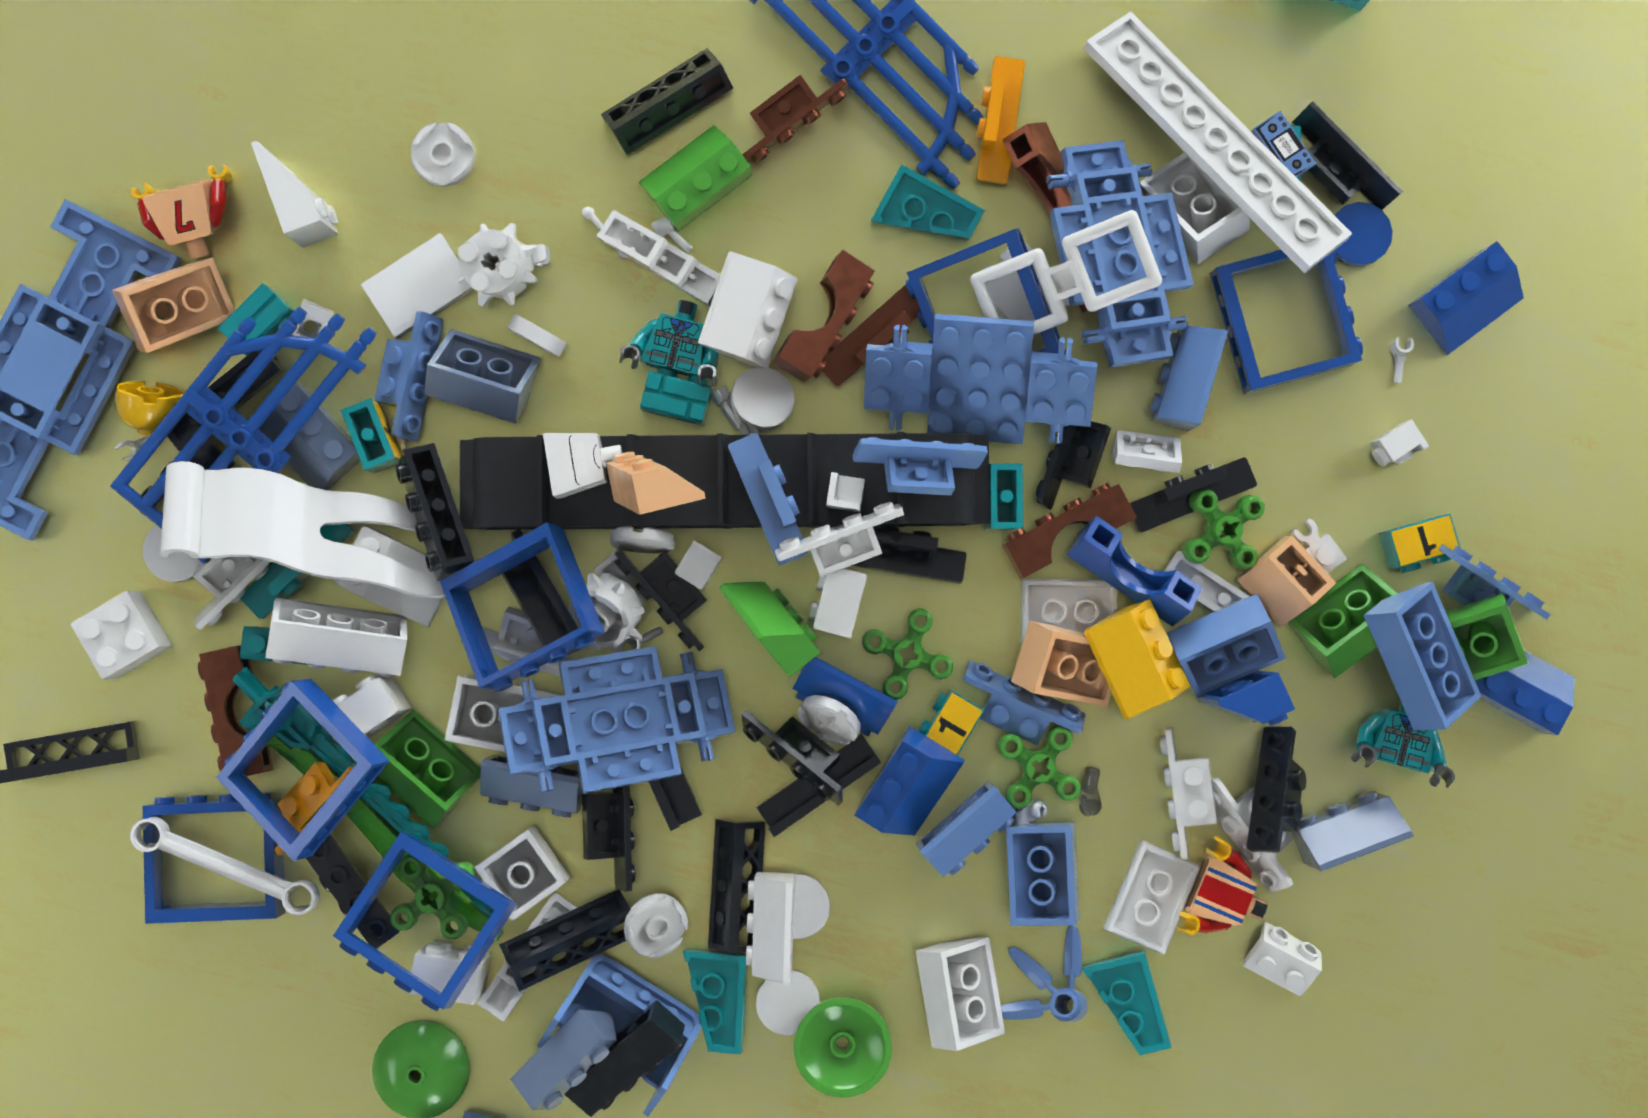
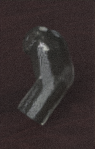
M1086 767L1083 774L1081 793L1079 795V809L1085 816L1097 815L1102 807L1098 790L1100 770L1095 767Z

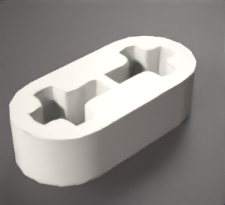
M517 314L513 315L507 326V329L558 358L567 345L563 340Z

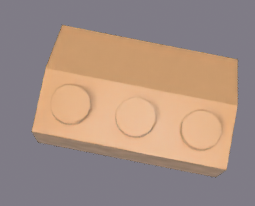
M635 452L615 455V461L606 463L614 502L639 515L705 499L704 491L667 467L653 462L652 459H646L643 455L635 456Z

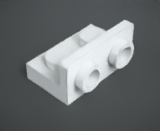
M1117 430L1111 449V458L1115 459V464L1127 467L1179 473L1182 465L1181 441L1179 438Z

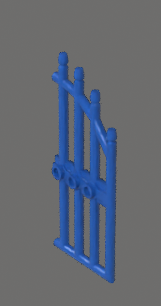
M749 0V1H750L752 4H755L758 0ZM764 0L826 63L820 69V72L832 85H835L844 78L848 86L921 159L920 163L916 166L917 171L921 175L925 176L931 169L951 189L954 190L960 184L958 178L953 173H950L949 169L938 158L948 142L956 150H959V154L968 161L976 155L973 148L969 144H965V140L954 128L958 109L967 114L968 118L976 125L979 123V118H984L982 113L975 109L974 105L961 93L958 64L963 65V69L972 76L978 72L979 67L914 0H891L881 11L870 0H852L871 19L859 32L826 0H808L849 41L836 55L782 0ZM916 21L944 48L947 78L903 34ZM893 43L948 97L944 119L881 56ZM871 65L939 132L930 149L859 79Z
M298 307L292 312L290 319L286 320L275 334L245 340L246 335L250 334L256 325L252 318L247 317L240 323L239 329L232 333L109 487L162 529L163 513L154 505L165 492L166 470L144 497L128 484L186 413L199 422L201 426L171 463L189 462L210 435L213 434L227 447L208 470L226 469L238 455L255 469L279 474L292 457L284 449L349 369L358 375L365 369L366 364L358 360V358L367 349V345L371 344L377 333L368 327L359 336L360 339L356 340L347 352L328 344L335 335V331H338L345 321V318L337 313L331 317L328 325L324 326L315 338L294 336L292 334L297 329V325L301 324L307 315L303 308ZM282 347L305 350L249 420L233 408ZM262 350L223 399L207 387L231 356ZM319 354L338 362L274 442L259 430L260 426ZM197 558V559L200 560V561L204 564V563H206L210 558Z

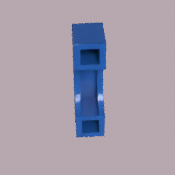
M1095 516L1078 533L1067 556L1136 603L1151 599L1158 617L1172 627L1191 613L1203 588L1177 570L1168 572L1156 571L1137 563L1128 555L1123 547V533L1098 516Z

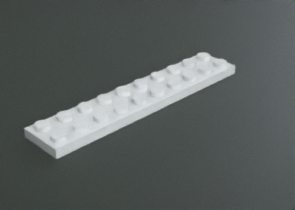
M1131 11L1086 41L1083 49L1304 273L1341 246L1352 235Z

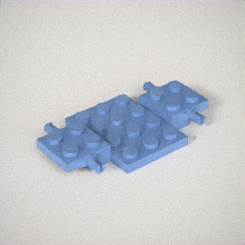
M1124 140L1064 147L1060 152L1064 174L1048 175L1046 179L1048 189L1066 187L1072 202V206L1053 208L1049 212L1060 264L1068 261L1062 246L1064 237L1127 211L1134 210L1139 216L1162 277L1160 286L1097 310L1099 329L1082 331L1081 337L1085 338L1082 342L1085 345L1102 342L1106 351L1109 368L1169 359L1174 356L1170 342L1171 331L1187 329L1188 322H1185L1187 320L1186 316L1171 318L1165 292L1185 290L1194 285L1173 194L1142 195L1139 177H1150L1152 175V168L1149 169L1151 164L1133 165L1127 156ZM1128 226L1077 246L1096 296L1147 277ZM1081 293L1068 297L1070 306L1085 304Z
M935 314L933 344L906 342L908 327L902 325L901 337L900 325L893 327V343L887 345L867 344L864 409L890 412L888 426L890 430H894L895 419L896 431L902 429V414L906 412L928 414L927 433L989 435V442L1023 444L1025 422L1051 425L1049 442L1054 444L1056 432L1057 444L1063 442L1064 426H1091L1097 362L1080 361L1071 357L1073 339L1068 337L1066 350L1064 349L1065 337L1059 339L1058 353L1032 351L1034 321Z
M654 646L560 662L558 666L564 695L544 699L537 698L534 679H529L528 685L527 680L521 681L524 701L515 706L498 709L509 775L525 772L537 773L540 793H544L547 790L548 792L555 790L551 776L553 769L577 762L582 793L586 794L681 775L676 744L686 742L698 743L701 762L714 760L711 740L718 736L736 732L723 669L709 672L696 670L693 652H686L680 654L684 673L662 678L657 648Z

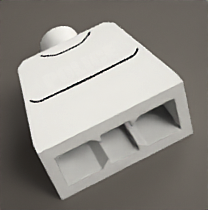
M543 433L553 497L556 499L564 498L606 483V463L615 461V455L622 453L621 445L602 448L601 439L597 433Z

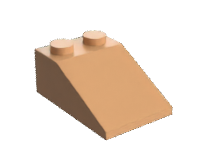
M213 257L152 275L112 290L137 349L145 353L218 326L235 311Z
M1029 621L1011 682L1034 694L1107 707L1111 690L1085 634L1051 624Z

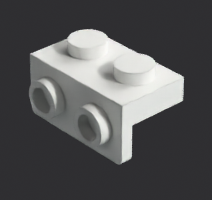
M1265 922L1261 927L1260 939L1244 958V967L1301 997L1322 971L1321 951L1313 944L1303 942L1288 934L1283 928L1275 927Z

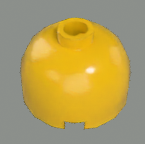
M145 381L123 382L117 385L115 393L116 410L121 420L128 426L137 429L138 434L150 436L183 396V391L178 387L156 382V387L145 386Z

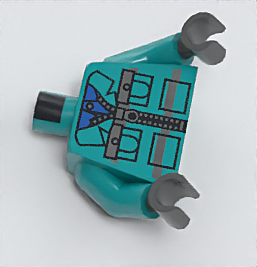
M679 300L675 316L661 313L658 319L650 320L634 336L630 344L621 349L619 363H622L625 358H630L633 360L631 368L636 369L639 357L641 356L640 361L644 366L656 369L665 368L677 372L676 374L688 377L689 375L697 376L699 386H701L703 379L710 378L712 379V387H715L717 385L719 353L698 343L704 324L694 321L698 305L690 301Z
M1401 701L1398 711L1381 708L1379 712L1373 713L1359 726L1356 743L1357 750L1351 756L1353 762H1357L1361 757H1364L1366 768L1376 760L1428 774L1431 770L1434 774L1430 778V784L1434 787L1440 783V778L1444 779L1446 788H1449L1455 780L1454 772L1447 767L1438 731L1413 730Z

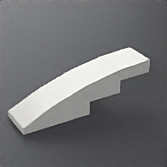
M612 210L596 236L598 239L710 307L721 274L699 263L693 256L669 244L665 238Z
M554 892L527 931L564 915L577 907ZM507 962L504 963L477 1002V1005L502 1022L506 1020L526 991L524 989L519 992ZM531 966L520 971L521 978L534 972L536 967Z

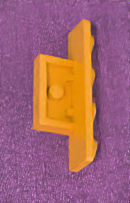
M1001 56L994 57L990 87L984 86L981 106L987 107L985 118H979L977 137L982 138L976 175L977 181L1006 185L1008 182L1011 157L1002 139L1016 130L1025 69L1024 60Z
M315 762L282 798L278 806L284 817L299 833H301L354 766L348 767L335 780L325 762ZM279 845L274 849L277 855H287Z

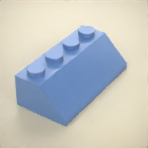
M1433 581L1423 583L1383 599L1364 615L1413 730H1446L1482 697Z

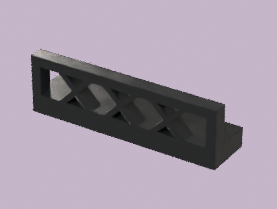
M706 48L603 112L601 116L615 135L623 151L628 155L732 90L733 86L720 61ZM707 61L709 62L708 64H706L705 66L701 67L700 69H697L699 66H701L702 64L706 63ZM677 80H680L676 84L670 86V84L674 83ZM650 97H653V98L650 99L649 101L643 102V101H645L646 99H648V98H650ZM622 114H626L625 116L621 117V118L618 119L617 121H615V122L613 121L614 119L618 118V117L621 116Z
M262 350L251 352L208 388L223 399ZM276 355L233 407L235 410L239 409L284 373L283 369L276 362L278 360ZM186 413L167 437L178 451H181L200 428L201 424Z
M521 529L511 532L512 541L524 535ZM536 556L502 574L543 647L578 629ZM574 648L571 651L567 652V655H570L580 649Z
M134 721L5 743L3 746L7 769L0 770V784L138 760L140 757ZM125 729L128 748L117 750L108 743V740L115 731ZM106 733L103 738L96 734ZM84 736H89L98 743L91 755H85L76 748ZM74 738L71 744L66 741V739ZM55 741L66 748L64 754L57 761L44 754L49 745ZM42 744V746H41L39 749H37L35 746H33V745ZM25 747L35 754L27 766H17L15 748ZM103 747L108 750V752L100 753ZM71 753L77 756L74 758H68L71 755ZM39 759H42L43 761H45V763H39V764H37V762L39 761Z
M861 734L854 742L851 741L850 744L836 751L840 754V761L826 775L839 784L843 790L879 765L881 761ZM797 778L757 806V809L769 825V831L775 837L826 801L816 793L814 786L807 780L801 781Z
M681 764V775L648 781L670 831L703 814Z
M715 819L708 949L732 954L746 952L747 946L753 945V933H748L746 944H738L739 932L744 926L747 928V915L754 912V900H750L749 907L743 912L741 909V899L746 893L748 894L749 880L754 881L756 872H763L765 822ZM745 829H754L753 842L747 847L744 843ZM749 861L752 865V871L750 876L745 879L742 875L743 867Z
M617 889L499 944L519 992L625 942L624 929L617 933L612 932L615 926L625 922V918L631 909L621 891ZM592 937L597 938L594 944L587 947L582 946L586 940ZM567 952L564 958L552 961L556 954ZM531 966L536 967L534 972L521 978L520 971Z

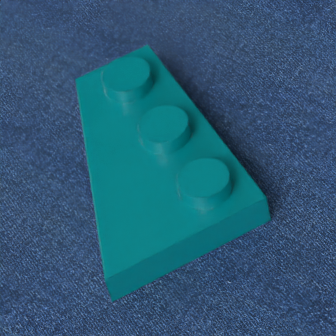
M901 164L871 222L970 239L985 210Z
M684 949L683 954L685 962L688 963L692 990L696 994L700 1010L699 1017L708 1052L740 1055L743 1052L748 969V966H746V954H726L718 951Z
M1145 950L1082 965V970L1090 978L1098 990V994L1104 1003L1108 1005L1139 1055L1172 1048Z

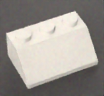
M728 252L698 343L741 364L768 369L798 278L776 266L735 252Z
M756 872L754 881L749 880L748 900H754V912L747 915V933H753V945L746 948V966H752V976L782 984H790L792 974L795 873Z
M989 937L943 942L916 950L932 1048L959 1051L1005 1034Z

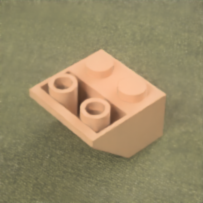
M1292 535L1282 537L1257 560V563L1252 568L1246 570L1236 579L1250 596L1258 594L1268 616L1278 627H1282L1311 607L1336 584Z

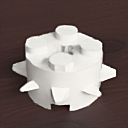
M510 223L503 231L488 229L484 224H481L480 232L469 238L466 243L458 248L462 274L458 283L459 285L468 284L478 291V305L484 307L493 297L505 299L510 306H513L515 304V297L526 289L527 285L525 284L536 283L537 278L531 273L534 270L531 254L537 250L536 245H525L518 241L516 238V225Z
M590 573L588 575L587 589L605 633L595 637V642L589 647L595 650L608 647L615 653L621 652L622 642L628 636L638 640L642 639V636L635 627L640 623L645 612L642 607L645 603L644 598L640 592L635 591L627 582L617 578L612 573H604L601 577ZM571 602L568 611L578 628L582 626Z

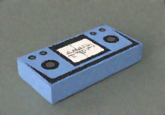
M1281 111L1252 129L1253 135L1296 178L1316 165V162Z

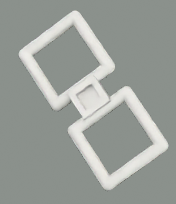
M1134 210L1127 211L1064 237L1062 246L1068 259L1064 263L1050 268L1044 252L1037 248L977 272L970 278L984 317L999 318L985 283L1034 264L1053 314L1034 321L1033 335L1061 325L1068 320V314L1062 299L1081 293L1087 310L1094 312L1156 288L1162 283L1161 274L1141 221ZM1128 226L1147 277L1096 296L1077 246Z

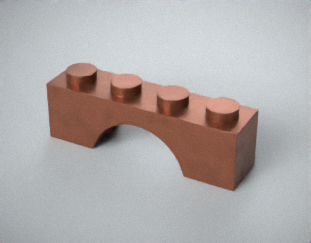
M842 250L834 258L820 281L829 300V314L822 328L814 331L794 330L791 332L772 362L804 383L812 378V376L817 378L826 365V362L822 360L828 350L832 352L842 338V335L838 333L844 323L849 325L856 315L858 309L854 305L859 297L864 299L874 283L870 281V278L875 270Z
M1107 482L1092 490L1093 497L1089 500L1082 502L1079 497L1064 505L1065 512L1054 518L1052 512L1035 520L1036 528L1028 532L1024 528L1018 529L1007 535L1006 537L1009 542L1002 546L1019 578H1025L1052 563L1051 550L1054 539L1067 525L1075 523L1088 524L1095 516H1098L1117 529L1136 519L1137 516L1121 486L1117 484L1110 487Z
M241 645L199 654L198 673L206 685L207 693L204 695V701L207 710L212 714L213 725L211 726V735L213 741L218 743L220 756H218L217 762L220 772L224 768V761L230 755L237 752L243 744V737L248 733L240 725L236 717L235 700L240 688L232 681L233 677L245 667L253 673L251 660L240 658ZM268 743L244 772L246 776L274 770Z

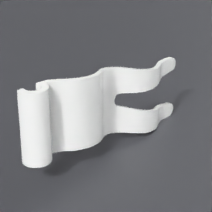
M185 461L173 462L166 467L161 557L170 558V553L173 552L187 553L190 555V558L250 557L271 561L289 569L321 578L366 582L418 597L441 598L445 596L440 581H437L434 575L417 572L393 559L361 547L324 539L320 534V528L324 525L354 523L387 525L416 532L415 524L417 520L414 512L410 513L405 504L365 493L319 489L297 482L284 475L262 469L230 468L204 470L199 464Z

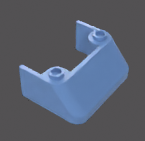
M598 955L591 959L537 1046L541 1048L548 1041L557 1026L561 1028L578 1009L610 1012L614 1020L615 1033H617L653 1002L658 1000L685 1024L682 1035L683 1044L674 1055L664 1057L652 1073H645L641 1076L646 1083L656 1088L643 1111V1114L648 1117L673 1081L701 1029V1021L698 1014L612 958Z

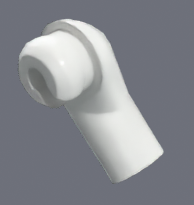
M1032 799L1027 807L1016 810L1014 826L1031 824L1039 817L1043 818L1047 813V805L1039 799Z

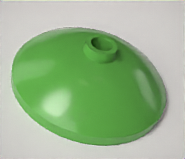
M839 997L817 1004L803 1017L795 1034L794 1057L801 1075L814 1089L828 1096L847 1098L865 1093L881 1080L887 1071L891 1059L892 1043L885 1021L874 1008L857 999ZM840 1037H845L849 1043L845 1047H839L836 1041Z
M414 1020L393 1029L379 1044L372 1064V1078L378 1095L391 1110L408 1118H431L446 1112L464 1093L470 1075L469 1056L462 1040L447 1026L430 1020ZM418 1070L421 1073V1079H414L411 1076V1071Z

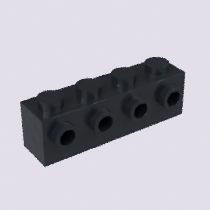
M431 443L403 449L399 463L395 466L397 479L400 484H405L408 493L405 495L408 511L415 514L417 520L415 524L416 535L419 542H424L427 553H425L427 568L430 572L434 571L436 580L440 581L472 564L474 557L435 444Z
M656 1000L616 1033L617 1041L609 1048L610 1053L601 1062L593 1064L586 1071V1078L577 1086L571 1087L564 1095L590 1117L600 1109L606 1110L614 1102L617 1095L622 1091H630L638 1078L645 1073H652L667 1055L672 1056L680 1049L683 1044L682 1035L685 1024Z

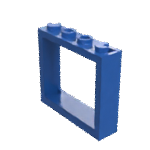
M1020 228L1010 230L907 272L909 279L906 280V287L912 298L916 297L920 310H917V315L922 327L929 330L932 340H929L930 344H933L936 313L922 277L1004 244H1007L1012 258L1024 254L1028 250ZM1033 264L1017 270L1035 320L1050 315L1051 311ZM1053 327L1040 332L1045 348L1035 352L1058 353L1060 336L1057 328Z
M1282 250L1222 265L1209 273L1224 328L1228 331L1227 338L1243 395L1352 366L1362 361L1363 346L1360 338L1356 337L1352 326L1354 324V314L1351 307L1346 305L1344 298L1346 287L1342 276H1338L1336 270L1337 255L1335 250L1317 264L1343 356L1262 378L1260 377L1232 275L1290 260V258Z
M546 522L440 581L479 688L495 689V692L506 690L513 685V680L519 677L525 678L535 675L540 671V666L548 662L556 663L565 659L568 656L567 652L574 648L588 647L595 642V637L605 633L564 529L552 523ZM551 548L582 627L498 670L469 592Z
M312 679L293 680L281 689V696L274 705H271L262 713V720L255 729H252L243 737V744L237 752L230 755L224 761V768L216 777L293 862L313 856L389 763V759ZM299 703L357 762L301 833L291 825L244 774Z
M263 792L265 797L283 815L278 806L282 798H271V793ZM232 794L219 795V800L207 801V795L187 796V802H175V796L154 798V803L142 806L143 819L150 817L161 818V815L246 811ZM154 824L148 825L143 830L144 843L148 845L149 843H157L159 841L160 833L158 828ZM264 830L265 872L285 879L284 855L276 854L274 849L278 844ZM157 849L151 852H144L145 924L276 919L285 914L282 900L266 893V901L163 905L162 850Z
M400 832L333 937L341 941L339 947L353 956H357L359 953L368 959L366 965L380 974H384L386 971L396 979L393 983L402 990L410 993L413 989L422 995L421 1002L435 1011H438L439 1008L449 1009L454 1005L514 911L517 903L413 835ZM405 852L494 909L442 992L353 934Z

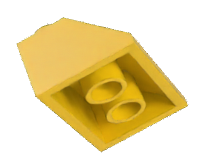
M1151 599L1122 607L1083 631L1124 719L1131 718L1170 701L1191 687Z

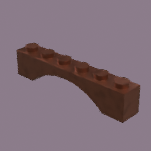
M1046 122L1026 124L1002 139L1015 168L1037 192L1048 212L1053 208L1072 206L1070 193L1066 187L1048 189L1047 176L1064 174V167L1060 151ZM1085 304L1079 305L1082 313L1088 312Z

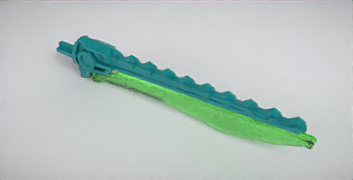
M245 667L233 677L232 681L254 703L245 713L244 717L239 720L240 725L251 731L262 720V713L268 707L274 705L281 696L280 691L285 685L280 687L274 686L268 690ZM301 703L298 704L266 745L276 750L302 774H305L315 762H325L334 779L337 780L348 767L357 764L341 745L332 739V736ZM373 781L346 814L366 836L382 858L385 857L400 832L413 835L448 858L449 851L447 846L432 842L428 838L430 831L427 825L413 822L409 818L411 812L408 805L396 803L390 799L392 793L388 785ZM410 862V868L413 871H416V865ZM398 863L393 873L401 882L416 893L417 888L415 884L401 876ZM427 866V871L432 878H446ZM457 889L452 893L450 900L452 908L466 916L469 927L480 932L494 909L464 889ZM436 891L432 892L429 895V899L431 901L435 900L439 896ZM501 929L500 933L498 934V936L496 937V939H495L494 941H497V940L500 939V937H501V936L503 935V933H504L503 929Z

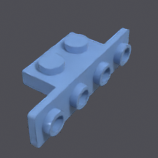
M423 311L416 312L410 341L387 339L375 395V401L396 406L391 435L412 442H417L427 400V395H424L427 364L438 348L443 324L442 318Z
M757 433L730 443L728 449L778 565H784L807 555L808 551L782 561H778L775 550L780 548L779 544L782 541L792 537H798L799 540L803 539L794 517L800 513L793 496L786 497L781 486L787 482L780 465H772Z
M869 437L859 440L852 456L854 462L884 464L888 492L952 495L955 490L952 468L977 469L980 467L988 451L987 446L974 445L972 443L947 444L941 441L915 442L909 439L883 440L877 437Z
M1442 544L1438 549L1461 564L1442 590L1461 604L1466 605L1503 593L1508 606L1514 600H1517L1546 620L1551 615L1541 608L1544 604L1542 600L1529 592L1525 596L1517 593L1521 588L1506 577H1503L1501 581L1494 578L1497 572L1480 561L1477 566L1469 561L1473 556L1460 547L1455 546L1451 550Z
M969 661L963 681L990 693L983 707L985 711L980 718L981 720L1011 734H1015L1035 745L1039 744L1050 722H1054L1078 734L1082 732L1085 713L1076 706L1064 704L1050 696L1034 694L1011 682L1012 677H1005L994 672L985 664Z

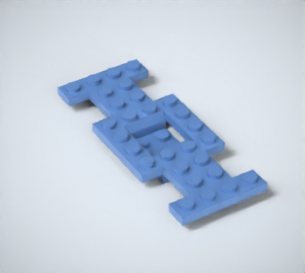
M66 199L50 227L78 241L50 296L47 297L20 284L0 320V526L31 541H34L49 512L21 499V496L49 443H52L73 455L79 456L136 348L133 340L110 329L120 310L112 290L135 282L139 273L149 277L178 268L182 260L179 256ZM84 353L89 354L90 356L61 411L56 410L55 408Z

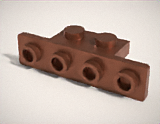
M800 74L751 111L750 115L766 137L742 154L747 162L750 164L753 161L754 164H758L770 154L768 149L777 142L783 145L795 136L793 130L804 123L808 126L821 116L819 111L830 104L833 107L840 103L847 96L845 91L849 89L844 78L817 98Z
M906 284L843 339L832 352L830 351L823 357L822 360L826 362V365L822 371L835 386H840L865 364L867 344L886 345L891 340L893 341V327L895 325H900L901 337L902 325L908 326L918 316L917 310H920L916 297L912 298Z

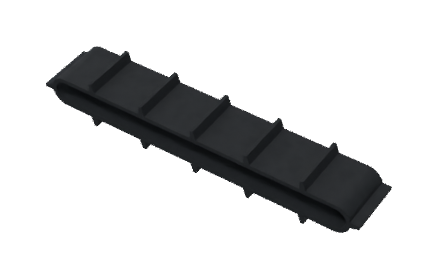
M904 432L889 434L807 433L759 435L772 465L776 466L779 464L787 483L781 486L785 496L792 495L800 513L794 516L798 527L818 528L825 525L836 527L843 524L842 520L857 513H861L862 517L874 513V507L886 502H892L893 505L899 503L904 515L873 527L885 525L905 527L990 524L989 435ZM717 433V435L638 436L627 434V436H600L602 448L621 445L622 453L635 452V456L643 455L646 459H652L653 462L667 467L705 493V499L641 515L614 502L607 467H605L606 483L564 498L556 499L553 497L543 435H537V437H481L460 440V520L464 529L534 530L546 522L563 527V529H616L625 526H631L634 529L640 530L646 527L658 529L762 528L728 449L730 443L749 435ZM869 437H877L883 440L909 439L915 442L941 441L947 444L972 443L974 445L987 446L988 451L980 467L977 469L952 468L955 490L952 495L888 492L884 464L854 462L852 456L859 440ZM831 472L838 473L841 476L865 479L860 512L827 507Z

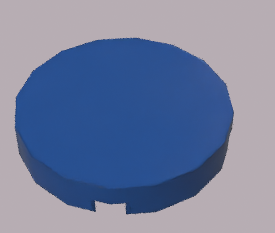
M1356 202L1346 205L1334 215L1352 233L1346 242L1335 249L1336 255L1343 263L1361 267L1374 263L1387 252L1392 241L1393 230L1389 218L1382 209L1371 203Z

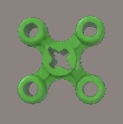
M1203 488L1193 491L1189 498V505L1194 512L1202 514L1206 522L1202 536L1191 538L1183 544L1182 553L1185 559L1195 564L1203 563L1210 557L1211 550L1214 547L1222 545L1229 551L1231 565L1241 570L1252 568L1257 563L1258 554L1252 546L1245 544L1241 540L1243 524L1250 520H1257L1264 514L1265 504L1263 500L1255 495H1245L1237 501L1234 511L1224 513L1218 508V498L1212 490ZM1203 497L1205 498V504H1204V505H1202V498H1203ZM1250 504L1252 505L1251 511H1249ZM1196 547H1198V553H1197V555H1195V548H1196ZM1244 553V554H1245V558H1244V560L1242 561V554Z
M918 608L910 612L907 619L908 632L901 640H891L879 629L868 630L862 637V645L865 651L870 654H887L893 660V672L884 680L882 688L886 696L895 700L902 699L908 692L907 678L909 673L916 668H924L929 671L931 676L941 680L948 678L953 672L954 665L949 656L945 654L931 655L922 648V637L930 630L933 624L932 615L926 609ZM917 615L925 617L926 623L923 627L915 625L914 620ZM876 635L880 638L881 642L877 648H872L869 645V638ZM913 642L912 652L916 654V658L914 660L909 659L903 666V656L899 654L900 649H907L908 645ZM942 660L946 663V669L944 672L939 673L935 669V664ZM894 681H898L901 684V690L898 693H892L889 689L890 684Z
M1060 725L1049 729L1045 745L1037 751L1028 750L1023 745L1022 740L1015 734L1007 733L999 738L997 743L999 754L1006 759L1018 761L1023 769L1021 779L1017 783L1011 784L1005 793L1006 800L1013 808L1023 809L1027 807L1032 800L1033 789L1041 783L1051 785L1055 789L1056 794L1065 801L1075 800L1080 795L1081 784L1079 780L1072 775L1060 773L1055 765L1057 755L1061 751L1067 750L1073 742V736L1069 729ZM1062 732L1064 734V741L1057 744L1055 736L1057 733ZM1008 741H1014L1015 749L1011 752H1007L1005 749ZM1044 759L1043 766L1046 768L1043 774L1037 772L1034 775L1035 768L1032 766L1033 762H1041ZM1071 782L1073 785L1072 791L1064 793L1063 786ZM1016 791H1023L1024 796L1022 800L1014 801L1013 795Z
M410 854L404 856L399 863V872L402 877L411 880L415 884L417 892L412 902L402 903L392 910L390 915L392 926L397 930L406 931L417 923L421 914L432 913L439 918L440 931L444 937L457 939L463 936L468 929V920L464 914L456 912L450 903L452 893L462 888L447 878H432L427 871L426 864ZM410 862L415 863L416 871L410 868ZM457 863V865L477 877V871L471 863ZM436 891L439 896L431 901L429 895ZM402 912L407 915L408 921L402 919ZM451 921L457 923L458 930H454L451 927Z

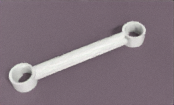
M150 817L140 820L131 829V842L139 851L163 850L282 900L285 910L293 915H303L311 911L320 900L319 889L312 881L302 879L294 883L181 837L170 832L168 824L161 818ZM154 824L159 830L160 838L157 843H149L147 845L141 838V829L145 830L148 825ZM303 886L309 890L311 902L308 905L296 907L291 901V892H295L297 888Z

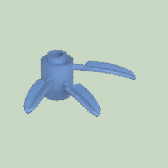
M1075 925L1068 927L1065 940L1064 974L1069 976L1068 988L1057 990L1050 983L1052 976L1038 962L1018 948H1009V956L1019 969L1039 989L1043 990L1046 987L1052 993L1050 1003L1042 1005V1002L1038 999L1001 1005L1003 1019L1040 1018L1043 1015L1042 1011L1051 1010L1054 1017L1058 1020L1065 1022H1076L1085 1016L1088 1009L1087 999L1082 992L1074 989L1075 977H1079L1082 971L1081 939L1079 930ZM1070 999L1074 1003L1072 1011H1069L1067 1008V1002Z

